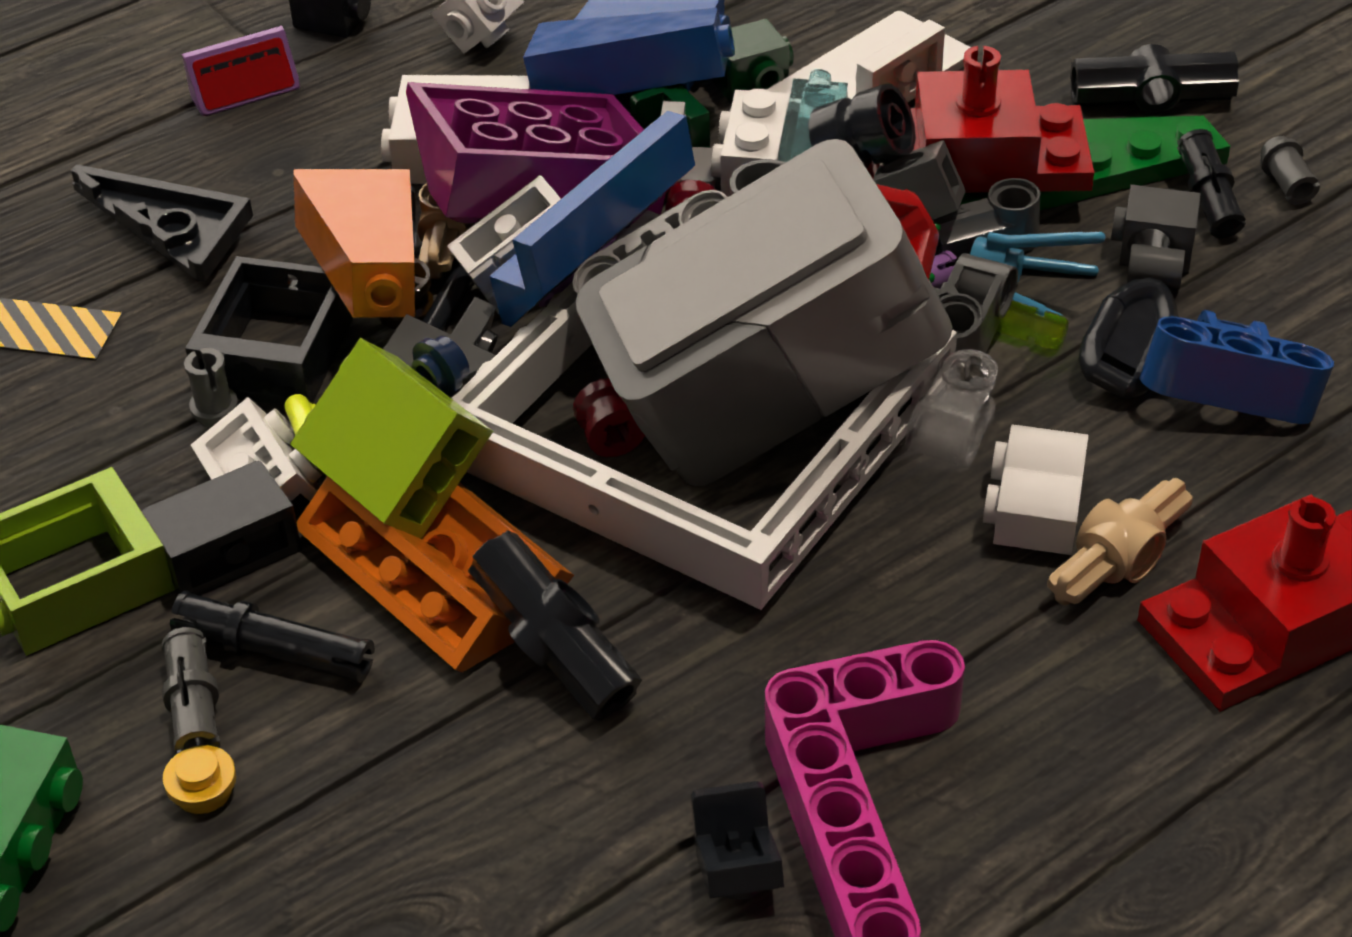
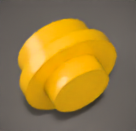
M209 745L194 746L179 752L168 762L163 772V785L169 799L183 810L193 814H205L220 808L229 799L236 782V770L230 755L218 747Z

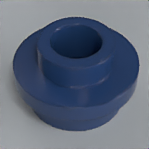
M439 336L436 339L424 338L414 345L412 368L449 397L456 394L462 388L463 381L470 374L469 363L461 348L446 336Z

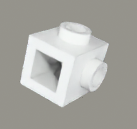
M445 0L431 15L443 28L447 36L465 54L480 41L488 48L510 29L504 21L524 1Z

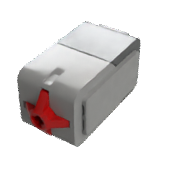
M838 139L826 140L816 144L729 197L717 190H706L693 195L589 257L580 264L572 281L574 291L577 293L575 302L577 312L615 391L628 407L640 430L671 471L675 470L681 479L691 486H705L719 480L820 421L821 418L829 416L932 356L947 344L952 333L950 318L929 279L938 245L939 232L917 194L908 189L901 190L876 184L853 147L846 141Z

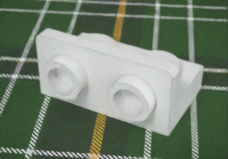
M249 397L191 444L211 480L254 461H261L290 502L300 493L311 501L320 488L317 480L324 475L319 468L290 445L295 434L289 421L275 408L266 414Z

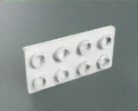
M896 11L767 90L777 93H790L789 124L809 135V118L811 112L816 107L841 98L852 99L857 93L882 84H892L900 90L906 101L909 102L916 97L917 72L958 71L964 67V52L971 47L946 35L945 27L930 19L923 23L902 11Z

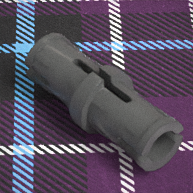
M189 627L178 628L169 632L162 641V651L165 655L167 680L162 687V697L165 708L172 713L175 737L173 744L177 754L194 746L209 745L220 748L221 745L220 737L217 734L214 706L219 699V690L216 678L209 673L206 638L203 637V633L200 630Z

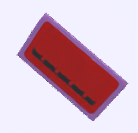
M282 26L182 54L191 98L203 116H209L300 88L297 70L285 30Z

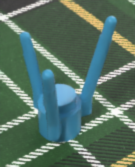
M989 232L987 238L977 237L975 239L970 255L1017 267V283L1019 282L1022 268L1071 275L1096 276L1099 273V269L1095 265L1024 256L1023 250L1015 248L1100 244L1105 241V234L1103 232H1066L1006 235ZM1015 292L1011 305L1056 325L1063 323L1064 317L1062 314Z

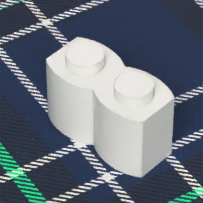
M1012 424L1008 443L996 441L991 479L1002 480L1001 486L988 484L983 523L995 524L993 544L1072 555L1088 434Z

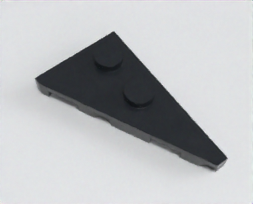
M78 164L71 170L74 181L72 184L76 192L197 281L206 282L253 217L251 201L247 197Z

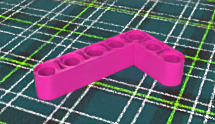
M925 640L791 668L777 673L768 681L766 686V747L834 937H920L921 935L918 915L853 751L939 733L951 728L957 722L961 710L965 664L959 651L948 643L937 640ZM861 885H862V886L869 887V888H858V887H854V886H861Z

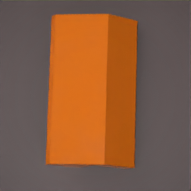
M328 476L297 520L298 531L451 667L460 672L468 670L515 643L508 631V627L512 623L468 572L473 562L472 556L485 542L502 535L507 530L518 534L555 579H560L568 584L574 576L460 482L422 539L384 524Z

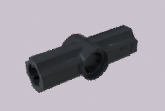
M1156 44L1141 46L1134 50L1130 56L1075 58L1074 62H1071L1070 71L1071 100L1073 105L1080 106L1136 104L1141 111L1148 114L1165 113L1174 108L1179 102L1232 100L1233 97H1237L1239 85L1238 59L1235 52L1171 54L1167 48Z
M507 530L502 535L485 542L472 556L473 562L468 572L512 623L508 627V631L513 640L535 663L548 671L552 670L592 719L602 721L610 714L621 710L637 694L636 690L643 680L636 673V670L624 659L621 652L599 630L597 625L600 623V619L597 613L574 588L560 579H555L518 534Z

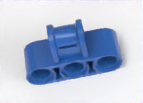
M1204 310L1199 315L1197 321L1173 316L1159 319L1140 374V380L1149 389L1169 397L1289 423L1305 424L1310 423L1314 419L1333 370L1334 361L1329 355L1315 347L1270 337L1264 322L1253 321L1248 326L1217 319L1213 311Z

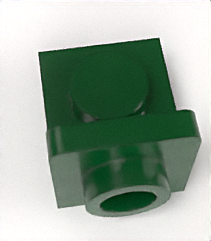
M681 84L652 88L635 94L630 98V114L644 130L661 116L663 101L685 102V112L692 147L710 148V112Z

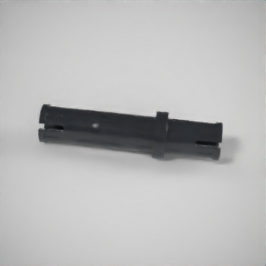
M182 591L172 607V614L184 616L182 620L177 618L170 619L172 631L183 627L195 628L203 633V637L206 640L223 644L225 651L231 654L241 656L243 653L250 651L346 677L357 683H362L366 679L373 663V659L363 657L364 653L374 654L375 646L372 640L359 639L259 612V608L255 603L242 600L240 603L237 602L235 605L195 595L190 591Z

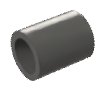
M1132 244L1126 283L1137 279L1154 278L1161 280L1170 290L1179 291L1185 250Z

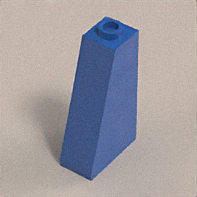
M718 8L539 23L523 59L530 88L533 90L616 95L723 77L728 57L735 56V47L730 24L721 25Z

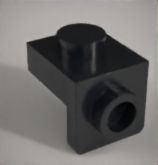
M752 781L694 790L691 793V807L696 856L710 899L724 896L737 900L749 899L759 895L763 890L783 888L782 859L768 825L766 792L762 783Z

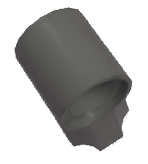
M1003 179L996 182L990 188L988 198L962 204L959 206L958 211L933 219V222L941 224L935 255H939V253L947 250L954 253L956 257H960L963 253L970 254L975 239L977 237L987 238L989 232L1006 235L1039 234V188L1033 182L1025 179ZM1034 247L1015 248V249H1021V250L1024 251V253H1026V252L1032 250Z

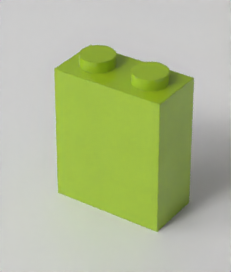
M360 338L350 354L342 362L337 374L315 407L306 416L303 425L290 445L384 524L422 539L493 433V430L400 358Z

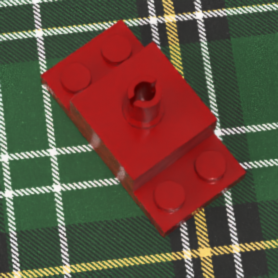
M973 46L964 52V71L917 72L915 108H910L916 134L915 145L912 151L944 140L966 190L965 193H987L996 182L1009 178H1020L1033 182L1040 192L1092 191L1094 168L1080 105L1052 103L1045 106H1036L1029 70H998L1001 55L999 51L989 46H983L981 66V63L977 62L978 46ZM873 161L866 168L872 178L880 164H874Z
M1310 494L1204 540L1196 577L1140 602L1137 620L1219 711L1225 710L1351 651L1352 509L1336 516L1335 510L1329 503Z

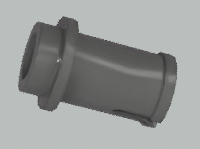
M1277 136L1267 141L1260 151V167L1264 173L1275 178L1284 192L1288 203L1301 205L1313 199L1320 189V184L1317 177L1312 174L1302 159L1303 148L1299 142L1286 136Z
M213 348L200 349L204 369L200 370L195 352L190 353L185 358L184 367L188 374L193 394L189 402L191 415L203 426L211 428L237 407L239 403L236 393L228 386L223 354Z

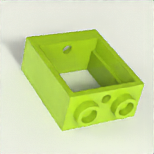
M113 467L0 513V635L2 637L13 632L26 656L175 590L163 544ZM106 531L122 554V556L22 599H19L6 576L10 572Z

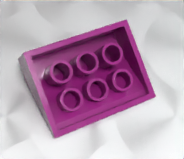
M407 82L406 96L429 193L445 217L460 223L470 224L478 222L480 218L487 216L539 175L545 179L562 199L644 130L613 94ZM666 193L647 210L661 215Z

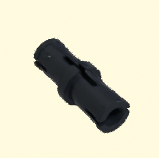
M1205 129L1192 130L1184 134L1177 142L1178 152L1182 155L1190 176L1187 184L1189 191L1200 193V204L1210 226L1211 235L1216 238L1233 236L1240 232L1246 224L1244 213L1241 212L1232 190L1235 183L1230 168L1222 165L1212 141L1211 132Z

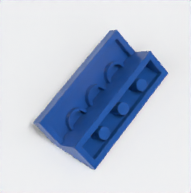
M667 110L512 239L516 254L489 276L502 324L512 327L570 277L580 264L599 252L695 166L685 115Z

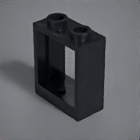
M236 256L185 348L186 354L188 356L190 353L195 352L200 370H203L204 363L200 349L213 348L220 351L225 361L224 368L228 386L236 393L237 399L245 400L249 397L252 401L285 405L286 400L290 396L301 394L308 399L309 403H313L353 317L321 267ZM288 274L295 276L297 280L289 278ZM254 312L314 320L301 347L240 339Z

